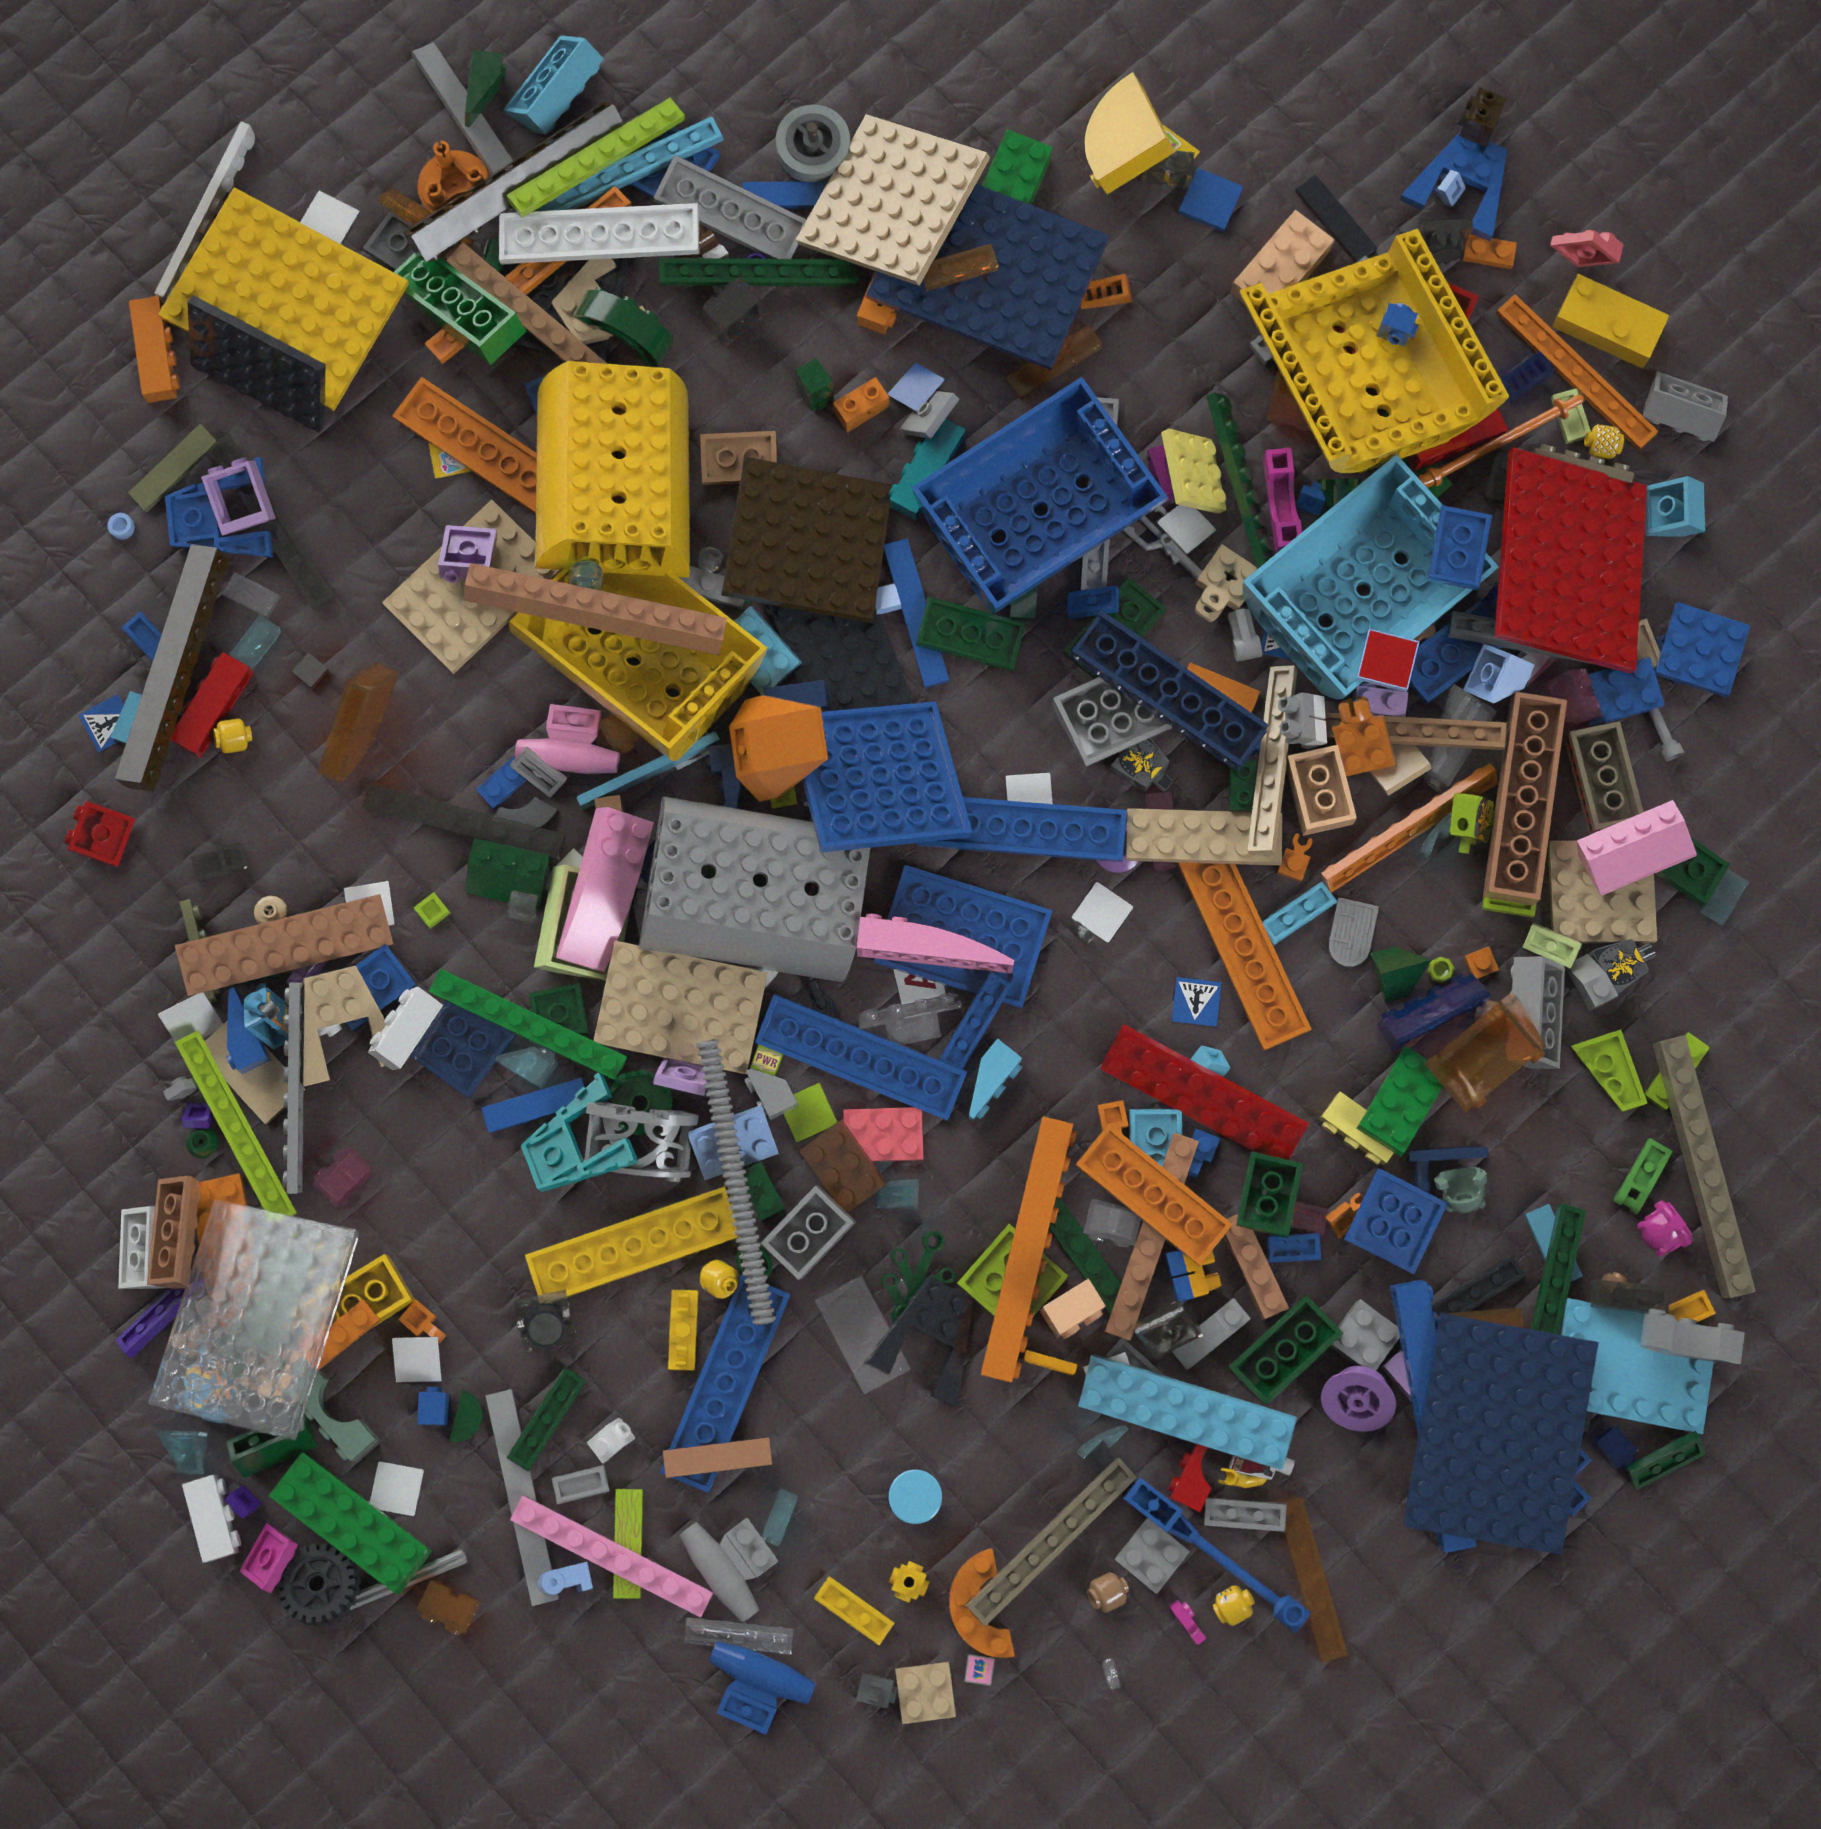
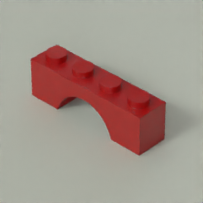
M1191 1442L1195 1445L1190 1454L1187 1452L1184 1454L1179 1465L1183 1468L1179 1478L1173 1477L1168 1491L1171 1492L1170 1499L1196 1512H1200L1211 1490V1487L1203 1477L1201 1469L1203 1455L1209 1447Z

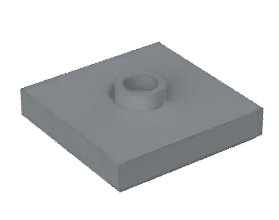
M935 391L919 407L918 411L913 410L900 430L905 435L932 438L957 404L959 398L954 393Z

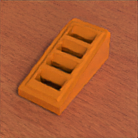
M1121 274L1091 281L1088 289H1091L1093 300L1088 301L1086 291L1080 306L1081 309L1132 302L1127 275ZM1121 285L1122 294H1118L1117 286ZM1107 287H1111L1112 296L1108 297ZM1097 288H1101L1102 298L1098 299Z

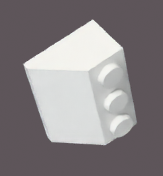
M155 1206L121 1210L118 1289L165 1288L147 1285Z

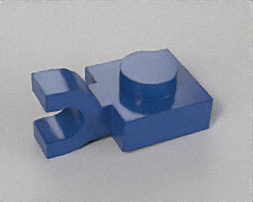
M1195 1129L1192 1139L1199 1142L1187 1174L1194 1178L1198 1175L1203 1161L1208 1164L1211 1163L1220 1138Z

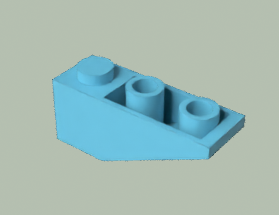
M999 1039L994 1042L981 1058L969 1113V1119L972 1122L976 1117L981 1119L990 1108L987 1103L992 1097L997 1099L1006 1088L1003 1083L1007 1078L1011 1077L1014 1079L1022 1069V1066L1019 1065L1022 1057Z

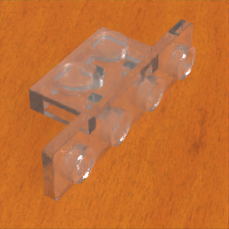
M945 993L935 999H917L912 1004H893L888 1009L879 1011L876 1009L866 1010L862 1014L857 1015L860 1029L886 1024L888 1039L905 1045L941 1037L937 1013L959 1009L962 1006L958 994Z

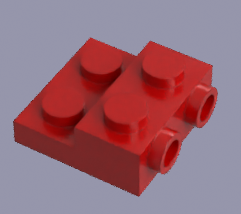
M85 801L82 806L77 805L72 818L77 821L74 830L68 829L64 839V844L68 845L66 851L118 867L136 818L89 801Z

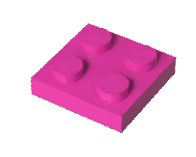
M266 1523L242 1565L240 1572L262 1590L271 1593L275 1585L279 1583L286 1565L293 1558L298 1544L274 1526Z

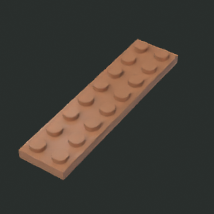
M381 894L177 944L175 949L187 994L191 996L380 948L384 944L387 946L392 945L393 941Z

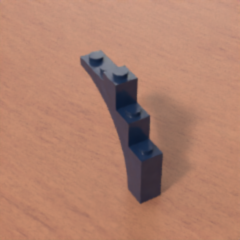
M825 680L764 688V695L821 707V712L831 710L828 685ZM732 744L710 746L709 754L706 755V764L708 770H711L715 776L722 775V778H719L720 793H724L725 803H722L721 806L741 809L744 785L736 777Z

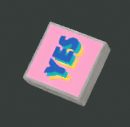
M968 1654L964 1682L991 1686L995 1658Z

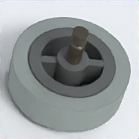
M805 105L794 109L783 118L777 129L776 148L779 162L783 169L796 180L802 182L828 181L833 172L838 169L839 164L848 155L850 133L847 124L837 112L822 105Z

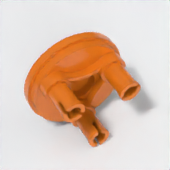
M440 141L441 146H439L438 142L434 144L435 156L423 167L418 179L420 200L430 214L490 176L489 171L478 157L468 152L450 150L448 143L445 141Z

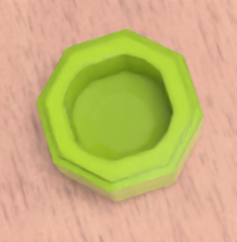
M1438 957L1430 962L1427 973L1432 981L1442 984L1452 978L1454 967L1449 959Z

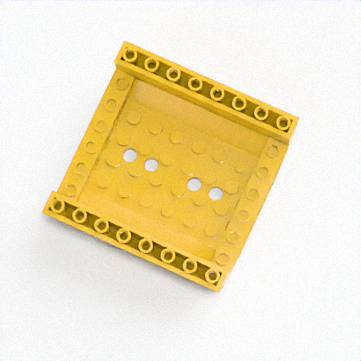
M1418 228L1395 236L1387 253L1271 293H1267L1262 282L1239 290L1251 318L1330 468L1336 472H1359L1361 474L1383 466L1396 454L1402 459L1446 443L1451 438L1463 433L1489 416L1509 398L1505 387ZM1389 303L1405 304L1413 312L1418 313L1415 323L1419 325L1414 339L1408 338L1405 347L1399 344H1392L1388 340L1376 336ZM1332 326H1341L1344 329V333L1335 332ZM1350 346L1355 349L1356 353H1346L1343 347ZM1366 388L1375 389L1378 395H1369L1366 392ZM1377 409L1386 410L1389 416H1380L1377 413Z

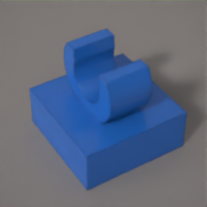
M1313 481L1311 487L1303 485L1296 508L1319 516L1325 501L1324 494L1320 491L1322 484Z

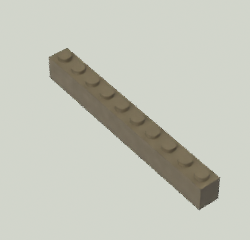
M1686 1035L1652 1043L1721 1297L1733 1298L1756 1292Z

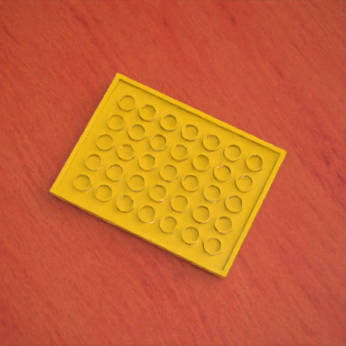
M234 187L158 315L160 318L189 333L187 302L194 295L326 364L324 405L335 411L405 292L409 282L407 279Z

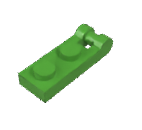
M1651 1138L1647 1139L1621 1188L1616 1193L1613 1202L1618 1205L1624 1204L1630 1208V1212L1637 1215L1673 1151ZM1630 1189L1639 1193L1636 1199L1628 1196Z

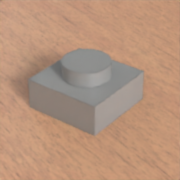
M182 1076L171 1082L172 1086L163 1092L168 1101L185 1098L199 1088L194 1078L187 1079L186 1076Z

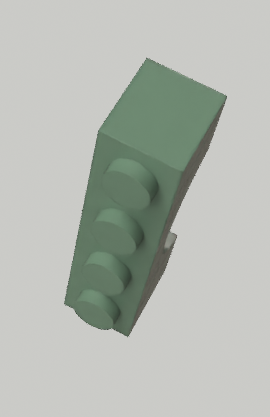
M306 1359L297 1367L287 1394L293 1400L299 1399L304 1405L301 1410L310 1420L316 1419L321 1425L318 1430L327 1440L332 1438L337 1444L335 1450L345 1461L347 1459L356 1461L377 1443L379 1439L363 1420L357 1419L351 1422H340L327 1412L323 1394L328 1378L321 1370L315 1371Z

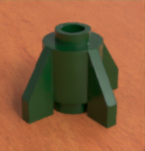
M1318 479V483L1322 484L1320 491L1323 492L1325 497L1326 510H1330L1359 486L1361 479Z

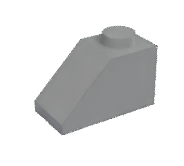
M1589 954L1575 960L1571 968L1565 966L1588 1011L1618 996L1606 972Z

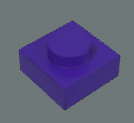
M187 1103L182 1117L183 1128H209L213 1114L208 1104Z
M244 1485L231 1492L225 1499L233 1512L240 1515L243 1519L255 1512L262 1504Z

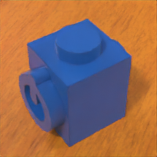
M1389 303L1376 336L1388 340L1392 344H1399L1405 347L1408 338L1414 339L1419 325L1415 323L1418 313L1413 312L1405 304Z

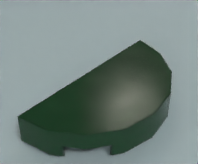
M462 1390L449 1442H463L470 1439L479 1431L483 1422V1410L480 1402L473 1394Z

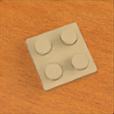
M949 1661L895 1669L902 1724L956 1717Z

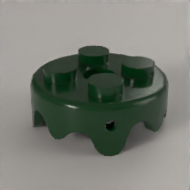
M638 1070L619 1075L610 1089L612 1097L607 1100L609 1103L633 1107V1101L637 1097L642 1096L648 1101L647 1107L642 1111L650 1113V1109H673V1098L670 1089L653 1084L656 1074L647 1070ZM624 1121L618 1124L623 1132L629 1128L628 1124ZM638 1123L637 1128L631 1135L646 1136L644 1123ZM655 1126L653 1133L660 1130L662 1126Z

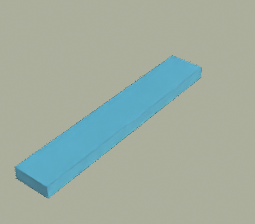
M713 731L699 738L679 760L671 761L663 755L577 796V800L582 810H585L595 805L594 799L617 795L708 751L710 746L721 745L720 739L716 731Z

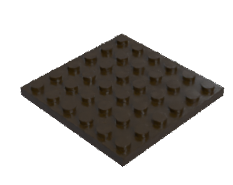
M744 456L721 596L872 623L890 508V497H888V494L893 484Z

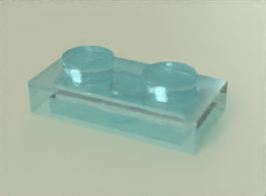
M259 615L229 655L253 670L282 630L262 615Z

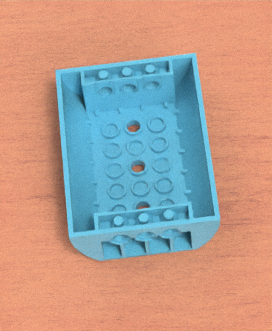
M1397 454L1246 578L1242 584L1244 598L1253 618L1322 694L1333 699H1343L1363 682L1356 680L1369 629L1414 640L1473 590L1427 581L1439 511L1442 504ZM1403 553L1406 555L1408 562L1403 565L1398 564L1394 560V555ZM1485 553L1480 583L1499 568L1487 553ZM1364 584L1369 587L1370 594L1361 596L1357 593L1356 587ZM1321 616H1328L1332 620V626L1324 628L1319 624L1318 619Z

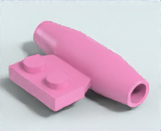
M550 704L546 724L549 738L517 740L515 759L527 746L544 762L558 771L603 774L618 772L620 753L592 745L598 736L601 710Z

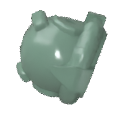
M1457 1167L1440 1172L1435 1178L1436 1189L1442 1190L1443 1200L1447 1203V1211L1464 1214L1470 1213L1478 1207L1483 1208L1485 1206L1484 1184L1488 1182L1485 1170L1479 1167Z

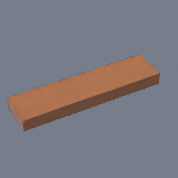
M769 1438L663 1451L666 1478L772 1465Z

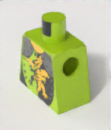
M1454 793L1450 834L1461 838L1458 853L1474 855L1476 841L1488 842L1494 820L1495 802L1477 795Z

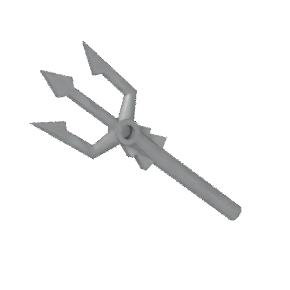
M1162 505L1154 509V512H1159L1163 517L1168 514ZM1146 516L1140 520L1159 540L1147 544L1134 532L1135 528L1128 526L1122 530L1146 551L1158 548L1164 550L1166 556L1170 555L1173 565L1180 562L1196 580L1203 572L1187 556L1188 553L1167 532L1162 534Z

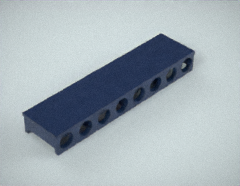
M1102 610L1069 655L1073 660L1237 772L1240 771L1267 733L1269 724Z

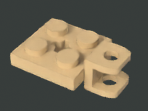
M1222 544L1195 582L1197 586L1205 590L1195 606V613L1207 621L1213 622L1218 618L1226 605L1233 610H1238L1245 601L1242 590L1243 581L1254 573L1257 567ZM1225 574H1231L1235 581H1227ZM1204 606H1207L1210 609H1212V612H1206L1204 610Z

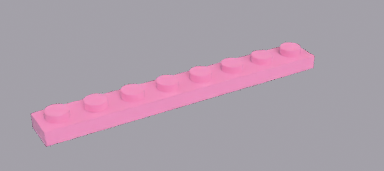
M524 1495L521 1497L510 1519L699 1617H702L714 1593Z

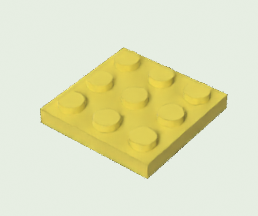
M1173 429L1162 431L1161 434L1176 504L1218 514L1226 511V496L1221 485V471L1217 465L1216 447L1212 439Z

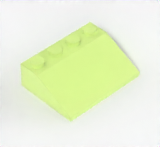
M565 864L553 867L534 968L606 981L610 960L605 972H600L556 958L580 868ZM631 905L617 941L624 942Z

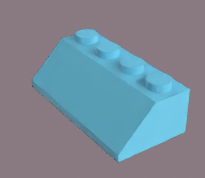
M560 36L503 111L534 133H549L554 129L556 121L561 114L570 108V103L574 97L583 91L585 83L590 76H593L599 70V65L604 58L585 38Z

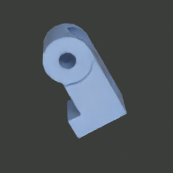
M587 1562L545 1572L539 1577L537 1582L539 1591L547 1596L555 1595L561 1592L563 1588L574 1585L577 1587V1592L593 1589Z

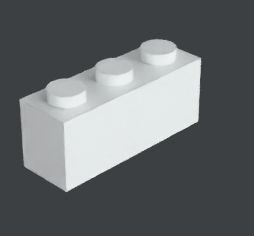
M420 987L407 989L403 992L398 1000L400 1005L396 1011L392 1010L384 1020L386 1026L381 1032L378 1031L370 1041L372 1046L368 1053L391 1070L401 1069L443 1006Z
M211 1475L182 1484L202 1562H211L239 1553L238 1546H241V1540L238 1531L233 1530L231 1520H234V1513L231 1506L227 1505L224 1495L227 1494V1487L224 1479H220L219 1475Z

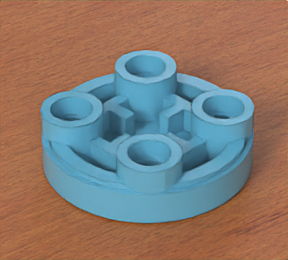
M906 1471L900 1474L890 1487L889 1503L891 1509L904 1522L911 1524L924 1523L933 1518L941 1506L942 1491L940 1485L931 1474L925 1471Z

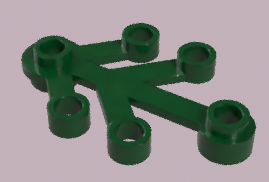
M928 1231L923 1235L922 1245L924 1249L914 1275L907 1262L906 1251L900 1248H895L891 1251L890 1259L893 1263L897 1264L908 1290L903 1300L897 1287V1276L892 1273L882 1275L881 1285L888 1290L894 1304L891 1312L892 1322L898 1315L900 1316V1313L907 1307L908 1301L924 1281L934 1252L940 1251L944 1247L945 1239L940 1232ZM931 1236L936 1239L933 1246L928 1244V1239ZM898 1251L903 1255L900 1261L895 1259V1254ZM943 1267L939 1269L936 1275L931 1277L942 1283H951L955 1278V1273L951 1268ZM946 1270L950 1273L948 1280H944L942 1277L943 1272ZM888 1276L893 1278V1283L890 1286H887L885 1283Z

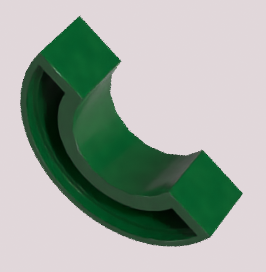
M596 287L595 290L586 291L572 316L593 330H602L620 338L634 349L638 359L651 367H660L673 344V335L657 321L658 316L649 310L643 311L629 297L624 296L622 299L600 287Z

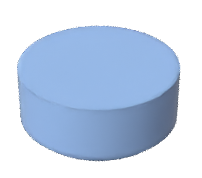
M125 513L114 514L110 517L107 524L111 535L119 540L129 538L135 529L133 520Z

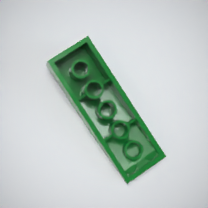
M414 253L393 272L409 282L403 295L442 329L489 365L495 362L526 332L516 312L440 257L434 261L425 262L418 259Z

